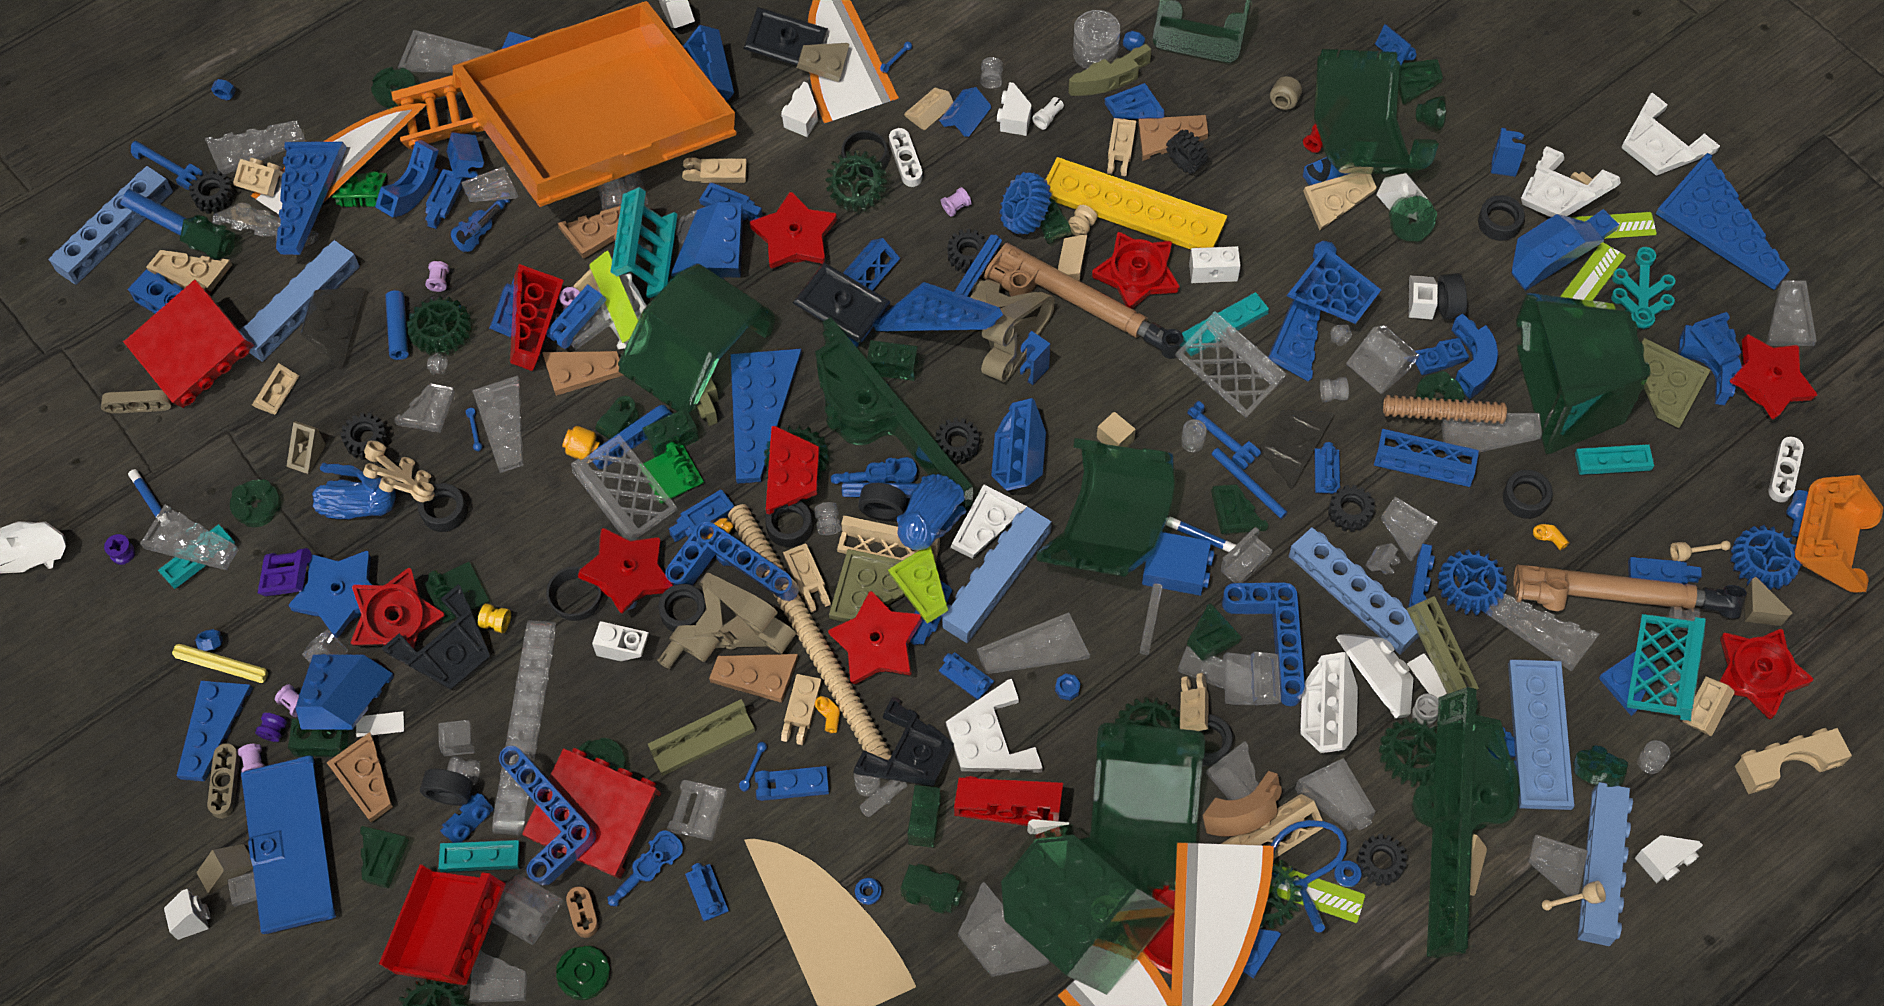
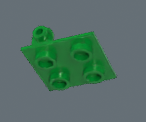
M375 171L369 173L355 172L333 193L332 197L335 198L336 205L341 207H353L354 205V207H358L360 200L361 207L365 206V202L366 206H376L380 188L383 187L387 173Z
M674 442L666 445V453L639 465L660 504L704 483L684 446H679Z

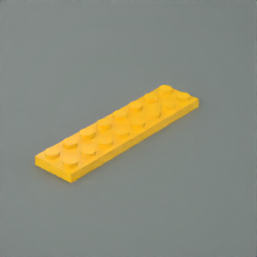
M1059 157L1056 158L1046 178L1047 184L1050 186L1049 192L1052 193L1049 198L1050 201L1073 209H1077L1079 205H1086L1092 208L1099 218L1165 241H1171L1173 244L1188 249L1215 247L1227 221V215Z

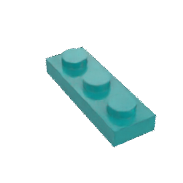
M1649 444L1577 449L1575 452L1579 475L1650 471L1654 467Z
M218 524L158 571L176 589L234 545L235 542Z
M519 840L440 843L438 869L440 872L519 869L521 843Z

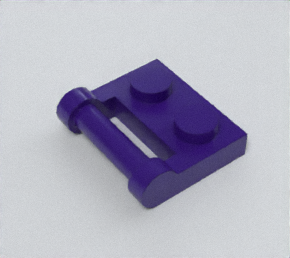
M303 548L293 553L280 555L276 553L266 554L263 560L258 594L272 596L301 592L303 590L307 563L312 558L310 550ZM294 562L293 566L275 568L278 567L279 564Z

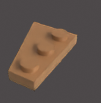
M1206 115L1138 120L1142 161L1150 159L1151 155L1157 153H1167V141L1182 129L1188 130L1189 133L1193 132L1194 137L1198 136L1200 138L1198 141L1208 138Z
M621 206L603 210L599 215L587 218L586 215L578 217V220L574 222H560L558 227L584 259L614 241Z
M798 654L718 656L709 679L714 684L782 703L798 660Z
M370 732L327 762L370 822H373L393 807L374 739Z

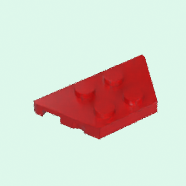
M771 426L766 514L774 513V509L783 505L791 506L801 499L817 495L819 447L776 426Z

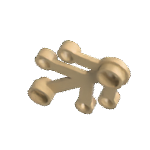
M377 441L367 442L364 450L365 458L372 462H379L387 469L368 463L363 471L366 477L375 479L378 475L384 476L380 481L379 488L385 492H392L395 488L411 493L413 498L419 502L433 500L435 495L434 487L429 483L431 475L423 470L417 471L413 480L411 477L415 465L414 460L402 457L398 467L384 456L386 447L382 443Z

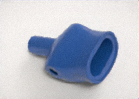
M1795 491L1792 502L1786 511V514L1794 520L1791 535L1795 537L1799 536L1808 496L1807 491Z

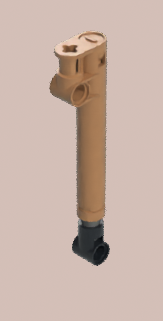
M1010 243L1003 245L985 271L984 279H992L1000 283L1002 288L1009 291L1010 296L1031 293L1035 286L1039 285L1118 329L1128 332V334L1135 338L1139 337V335L1144 337L1143 341L1160 349L1165 358L1175 359L1181 355L1184 339L1183 334L1179 330H1168L1154 322L1148 323L1146 316L1137 313L1135 310Z
M1519 564L1516 565L1513 581L1516 602L1520 603L1522 599L1534 600L1553 611L1563 610L1567 595L1674 608L1682 607L1683 609L1691 610L1695 606H1700L1702 610L1719 611L1721 615L1727 618H1739L1747 596L1745 589L1735 585L1725 586L1724 589L1704 587L1702 590H1697V586L1692 584L1683 585L1682 583Z

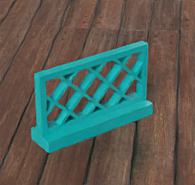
M1642 614L1627 708L1680 715V720L1691 721L1705 633V618L1695 617V621ZM1646 623L1658 624L1662 630L1651 636L1646 630ZM1677 627L1688 628L1687 635L1679 640L1671 632ZM1667 634L1674 643L1662 649L1656 640ZM1652 644L1658 653L1648 659L1643 654L1642 649ZM1678 647L1684 654V657L1674 662L1667 653ZM1663 656L1670 666L1659 672L1652 663ZM1648 666L1655 675L1643 681L1638 675V671ZM1675 670L1681 678L1673 685H1670L1663 676ZM1659 679L1666 689L1655 695L1648 685ZM1642 689H1645L1652 697L1645 702L1634 701V695ZM1671 692L1677 699L1676 707L1664 705L1660 699Z

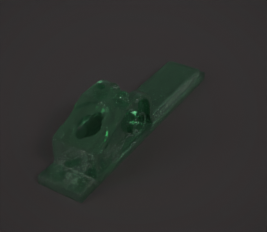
M831 317L823 321L824 332L822 334L825 344L815 351L820 388H823L825 398L826 423L832 431L836 430L845 441L854 445H867L887 435L896 436L929 476L932 474L948 476L949 479L961 486L965 499L958 506H963L966 509V513H968L973 505V486Z
M1470 687L1443 695L1438 699L1427 957L1432 958L1466 953L1469 929L1472 831L1482 829L1487 825L1493 826L1509 821L1517 810L1518 796L1520 794L1519 775L1514 760H1511L1504 739L1506 735L1501 720L1476 715L1478 705L1476 699L1477 689ZM1486 747H1488L1490 750H1492V751L1496 754V756L1498 757V759H1496V758L1486 749ZM1459 796H1460V807H1459V805H1458V798H1459Z

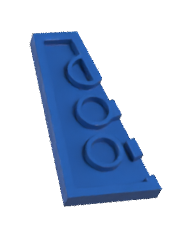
M1293 299L1267 358L1306 381H1309L1313 374L1311 369L1315 358L1314 345L1318 334L1316 329L1320 318V309Z
M200 681L177 772L179 779L206 780L212 768L214 751L223 743L224 739L228 738L231 732L230 727L235 717H238L243 709L242 704L246 696H249L253 689L251 685Z

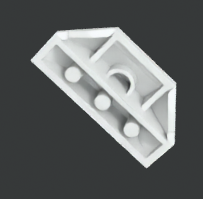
M1356 634L1338 635L1336 637L1337 641L1383 703L1390 709L1395 718L1408 717L1411 714L1413 677L1409 673L1408 665L1393 652L1394 647L1392 644L1380 637Z
M1345 652L1322 655L1318 660L1319 664L1312 670L1304 683L1301 707V735L1320 753L1345 750L1357 735L1358 686L1348 655Z

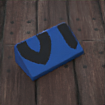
M1343 150L1305 166L1303 177L1310 186L1351 174L1353 170Z

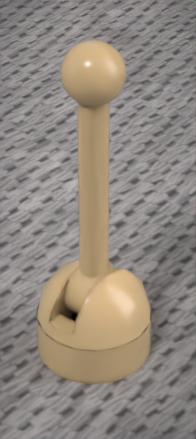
M1723 541L1721 544L1691 548L1685 542H1676L1671 544L1670 554L1673 561L1684 562L1694 552L1715 549L1726 551L1730 549L1731 544L1728 541Z
M1600 881L1590 882L1584 886L1581 894L1554 901L1544 900L1542 908L1550 910L1553 906L1583 898L1591 904L1601 903L1606 900L1605 889Z

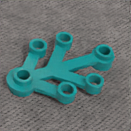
M1649 247L1640 248L1635 256V261L1639 266V286L1628 276L1625 269H1616L1612 276L1614 283L1623 284L1638 299V305L1627 296V292L1623 288H1616L1613 291L1612 301L1616 304H1622L1631 313V322L1636 327L1642 329L1651 327L1655 321V315L1662 310H1670L1675 302L1672 295L1664 294L1659 302L1648 307V302L1651 298L1663 290H1671L1675 284V278L1667 274L1649 288L1650 266L1653 265L1656 259L1655 251Z

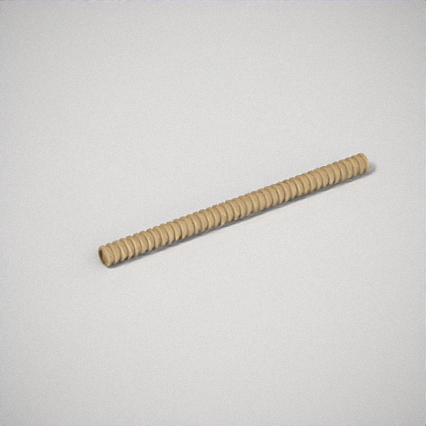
M740 504L732 508L728 513V517L731 519L736 531H738L743 543L781 570H784L772 547H770L769 542L766 540L765 535H763L762 530L759 528L758 523H756L755 518L752 516L751 511H749L748 506ZM766 570L763 573V578L769 574L770 570ZM789 583L783 584L780 591L785 590ZM774 595L777 598L778 604L781 605L785 616L788 617V621L792 623V628L796 629V635L803 642L802 645L806 648L810 659L814 661L813 664L817 667L818 673L825 680V685L829 686L828 690L832 693V697L836 699V704L839 705L844 718H848L847 723L851 725V730L855 731L854 735L856 738H859L858 742L862 745V749L889 760L891 757L890 749L887 748L886 742H882L883 737L879 735V730L875 729V724L871 722L872 718L867 716V710L864 709L863 703H860V698L856 696V691L852 690V684L845 677V672L842 671L838 660L834 658V653L830 651V646L823 639V634L820 633L815 621L812 620L811 614H808L809 611L805 608L801 597L797 595L791 601H784Z

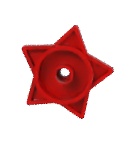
M790 192L776 213L750 221V227L768 244L769 266L771 269L787 262L798 263L806 260L823 264L825 256L822 239L837 221V215L832 212L810 210L794 193Z
M1118 232L1113 255L1092 270V277L1117 288L1125 306L1131 309L1136 307L1150 294L1178 293L1179 284L1167 267L1172 247L1171 241L1152 243L1147 240L1133 239Z
M1749 334L1742 339L1744 363L1729 381L1742 388L1753 401L1763 405L1772 419L1779 416L1789 402L1810 401L1817 396L1816 391L1800 372L1798 345L1773 348Z
M604 528L600 533L598 555L581 568L578 573V578L599 586L603 593L613 600L620 613H624L636 600L643 598L645 595L663 594L668 588L673 586L657 564L660 538L629 541Z
M407 568L383 586H352L361 612L360 620L351 640L352 646L386 645L400 633L414 649L419 633L444 618L443 612L419 597L411 568ZM392 612H397L399 618L392 621L389 619V615Z
M870 591L857 616L828 630V633L848 652L850 681L853 684H857L877 672L888 671L911 675L912 670L908 651L909 642L923 619L920 614L890 611Z
M1778 629L1763 637L1751 639L1729 633H1723L1720 637L1728 666L1719 682L1729 685L1734 690V695L1747 697L1769 719H1772L1777 713L1786 693L1808 686L1813 682V677L1795 663L1792 654L1787 649L1783 629Z

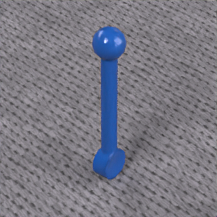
M905 42L904 47L890 61L881 65V72L887 73L889 67L906 50L912 48V43Z
M468 408L466 415L470 418L474 438L473 449L480 451L482 444L479 442L474 419L476 412L475 409Z
M764 742L757 744L758 751L745 780L739 783L742 791H748L750 788L749 781L762 752L767 749V745Z

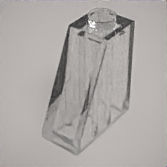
M1344 758L1298 779L1295 787L1297 793L1314 800L1318 809L1348 831L1355 828L1362 830L1372 823L1371 820L1375 810Z

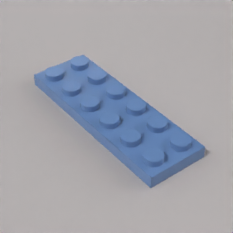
M1510 660L1508 671L1513 734L1515 738L1519 808L1572 810L1574 808L1561 661Z

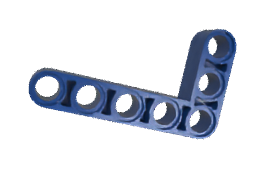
M709 521L697 526L666 569V577L673 585H693L716 554L784 601L793 600L799 593L798 584L786 572ZM714 532L713 536L706 540L707 535ZM732 545L728 552H724L727 546ZM699 552L698 556L691 560L693 554ZM751 557L750 562L743 565L744 560ZM766 570H770L769 574L762 578V574ZM684 572L683 576L677 580L678 574ZM789 583L785 590L780 591L783 584Z
M1233 583L1228 585L1224 590L1222 607L1226 612L1230 614H1272L1279 699L1286 706L1297 705L1302 698L1305 685L1296 588L1290 583ZM1236 596L1239 598V601H1232L1229 597ZM1254 596H1261L1265 600L1258 601L1254 598ZM1279 596H1286L1290 600L1284 601L1280 599ZM1286 618L1289 619L1292 623L1286 624L1283 623L1280 619ZM1288 641L1292 643L1293 646L1286 647L1282 642ZM1284 665H1292L1295 670H1287ZM1293 688L1297 691V694H1290L1286 689Z
M507 746L500 752L499 762L561 831L527 866V874L530 879L541 885H549L592 846L596 839V832L527 754L516 746ZM518 754V762L514 765H510V758L513 755ZM530 773H535V780L530 784H526L527 776ZM548 791H552L551 800L544 803L543 795ZM568 809L569 817L565 821H560L559 816L561 812ZM582 828H586V836L582 840H577V832ZM561 847H566V855L558 859L557 851ZM546 865V874L538 878L537 870L539 867Z

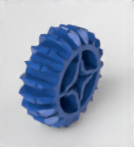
M1023 172L1021 175H1017L1015 180H1011L1009 187H1006L1007 191L1005 195H1002L1004 199L1000 203L1002 209L999 213L1002 215L1001 221L1004 227H1007V229L1016 234L1028 235L1030 232H1034L1036 227H1040L1042 220H1045L1044 216L1046 212H1049L1047 209L1048 205L1051 204L1049 198L1052 193L1049 192L1050 186L1043 177L1035 173Z
M1765 525L1760 526L1759 529L1753 526L1749 531H1743L1736 538L1731 548V554L1733 555L1730 562L1735 563L1733 571L1741 572L1739 579H1748L1747 586L1754 577H1757L1769 590L1773 587L1778 590L1783 585H1788L1797 576L1801 564L1795 557L1796 545L1791 544L1792 537L1785 538L1784 530L1779 533L1775 532V526L1767 530Z
M1469 549L1465 551L1464 555L1458 551L1455 557L1450 556L1447 559V563L1442 565L1441 572L1438 575V580H1440L1438 589L1442 590L1441 598L1448 597L1447 605L1453 603L1456 605L1455 611L1463 608L1465 615L1469 614L1470 610L1474 612L1475 616L1480 613V610L1486 614L1490 608H1496L1498 602L1502 601L1503 593L1507 589V585H1505L1507 579L1506 576L1502 575L1503 567H1496L1497 559L1493 561L1488 560L1490 557L1489 553L1482 557L1479 550L1474 555L1471 554ZM1453 574H1455L1458 577L1457 580L1461 584L1460 588L1456 586L1453 579ZM1485 577L1490 582L1491 591L1487 588L1488 585L1484 581Z

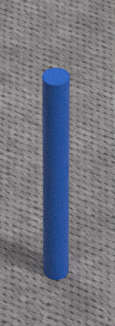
M1219 448L1212 452V456L1280 519L1287 515L1288 512Z

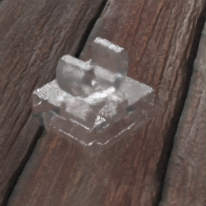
M1392 543L1377 546L1365 566L1372 572L1381 570L1386 575L1393 574L1394 570L1390 568L1389 564L1395 565L1400 563L1399 558L1395 556L1398 549Z

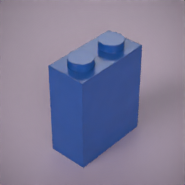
M1152 530L1142 585L1201 596L1202 587L1208 588L1210 573L1205 571L1207 565H1212L1214 551L1209 550L1211 541Z

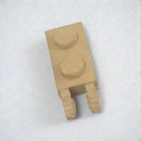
M1114 118L1108 152L1107 174L1114 172V160L1123 161L1121 176L1127 175L1136 128L1135 120Z
M687 158L683 161V166L688 170L683 172L682 178L687 181H701V183L746 182V159L700 160L698 158Z
M805 543L783 552L791 574L798 584L802 597L804 596L810 612L816 611V604L810 595L813 592H819L820 599L825 607L831 605L825 590V584L807 544Z
M1204 673L1197 674V689L1191 688L1192 685L1188 676L1182 677L1181 687L1183 692H1181L1180 730L1182 734L1208 729V692Z
M800 674L796 675L784 719L785 723L781 741H788L793 725L800 727L796 740L797 744L803 745L807 729H810L815 700L819 696L822 684L821 679Z

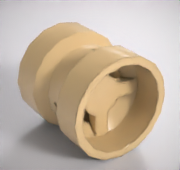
M1079 205L1074 212L1075 216L1071 217L1067 222L1068 230L1076 236L1087 235L1090 230L1089 226L1093 225L1097 220V214L1092 208L1086 205Z

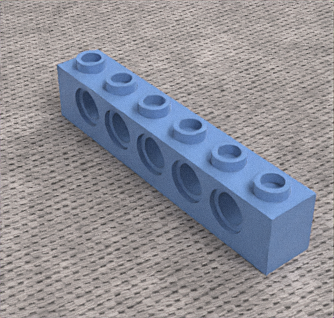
M148 166L137 173L125 187L120 189L99 212L89 219L79 231L73 234L48 259L56 272L77 285L145 219V217L120 205L126 191L131 189L161 204L173 192L167 179Z
M1310 528L1291 546L1289 557L1380 638L1389 641L1398 654L1401 655L1420 637L1408 611L1403 607L1402 603L1385 592L1379 582L1369 578L1361 566L1353 564L1341 549L1335 548L1329 543L1323 533ZM1316 554H1321V555H1323L1325 558H1324V559H1320V558H1317L1315 555H1316ZM1339 570L1343 572L1344 575H1337L1336 573H1334V571ZM1357 586L1363 591H1355L1352 587ZM1371 603H1377L1381 608H1375ZM1395 619L1400 625H1395L1390 620Z

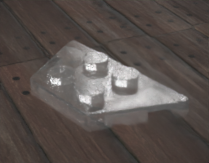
M983 882L958 932V937L991 977L1049 964V959Z

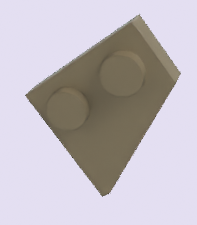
M849 43L803 45L797 68L839 82Z

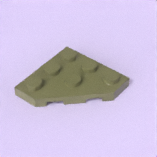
M1644 338L1632 361L1656 417L1680 428L1710 369Z
M848 549L830 609L829 619L847 622L855 618L870 591L885 606L903 597L905 594L888 572V569L903 560Z

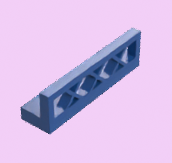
M883 238L871 240L843 273L864 286L869 284L867 288L873 290L900 257ZM883 251L891 258L886 265L880 264V254ZM869 267H875V278L872 281L866 280V270Z
M1382 429L1374 466L1470 487L1475 475L1479 450ZM1385 438L1396 440L1399 445L1396 447L1384 445ZM1412 444L1419 445L1423 451L1419 453L1413 452L1408 446ZM1437 449L1442 450L1447 456L1444 458L1437 457L1433 451ZM1460 455L1472 457L1471 464L1462 463L1457 457Z

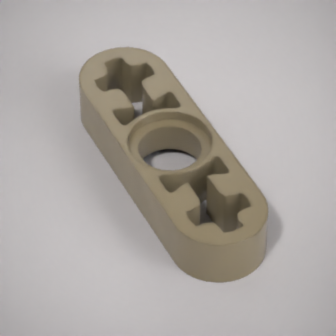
M163 390L111 392L102 395L101 409L108 413L166 411L171 408L172 401Z
M231 744L218 746L213 754L207 807L216 818L220 819L230 816L235 806L240 756L236 748ZM227 752H229L232 757L227 758L226 765L228 768H225V761L221 757L226 756ZM223 775H229V784L219 787L217 785L218 779ZM218 793L223 794L222 800L226 803V805L221 807V810L216 808V805L221 803V796Z

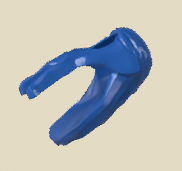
M321 464L320 470L324 473L358 477L362 483L338 480L328 481L326 486L320 485L317 487L312 495L313 507L319 514L325 515L326 518L352 519L369 515L381 516L392 510L396 499L395 488L392 492L381 490L379 484L382 478H368L363 474V471L351 465Z
M940 474L922 477L921 483L911 495L905 513L897 517V534L904 546L912 550L926 549L937 538L943 537L945 533L952 529V526L958 521L960 516L966 513V509L963 506H958L965 499L964 491L959 484L949 479L948 476Z

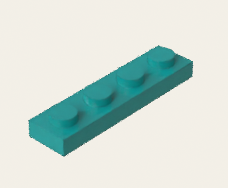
M1255 292L1182 332L1184 339L1183 347L1190 356H1193L1268 314L1269 308Z

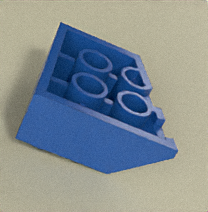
M717 202L697 210L671 276L741 277L744 213L742 203Z
M1325 246L1287 294V297L1356 324L1380 293L1381 289Z
M313 655L295 706L301 729L352 730L367 712L368 704L371 700L378 698L382 693V686L393 679V673L365 655Z

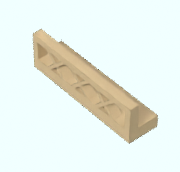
M843 516L841 523L842 534L837 552L846 554L847 550L851 549L904 560L919 551L914 550L912 552V549L902 544L898 537V527ZM847 536L858 538L861 543L854 548L845 546ZM937 538L930 545L935 563L940 548V538ZM878 542L885 549L875 553L871 552L868 546ZM901 547L905 548L908 554L899 558L894 556L892 550Z
M1300 794L1277 808L1278 813L1261 828L1246 834L1233 836L1221 844L1262 845L1267 841L1272 842L1280 831L1291 824L1304 821V818L1312 814L1314 820H1323L1314 800ZM1310 826L1294 830L1289 840L1279 842V846L1275 850L1274 859L1323 829V827Z

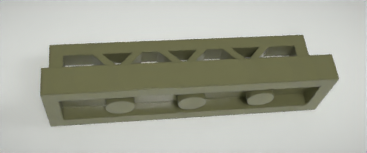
M1435 596L1407 608L1408 614L1450 701L1462 698L1479 689ZM1428 604H1430V606H1431V608H1432V610H1433V612H1434V616H1432V614H1431V612H1430V610H1429V608H1428V606H1427ZM1439 630L1443 631L1445 639H1443ZM1450 653L1454 654L1456 658V663L1454 662ZM1461 676L1465 677L1469 685L1468 688L1466 687Z
M741 699L648 743V746L661 775L664 776L755 732V729Z

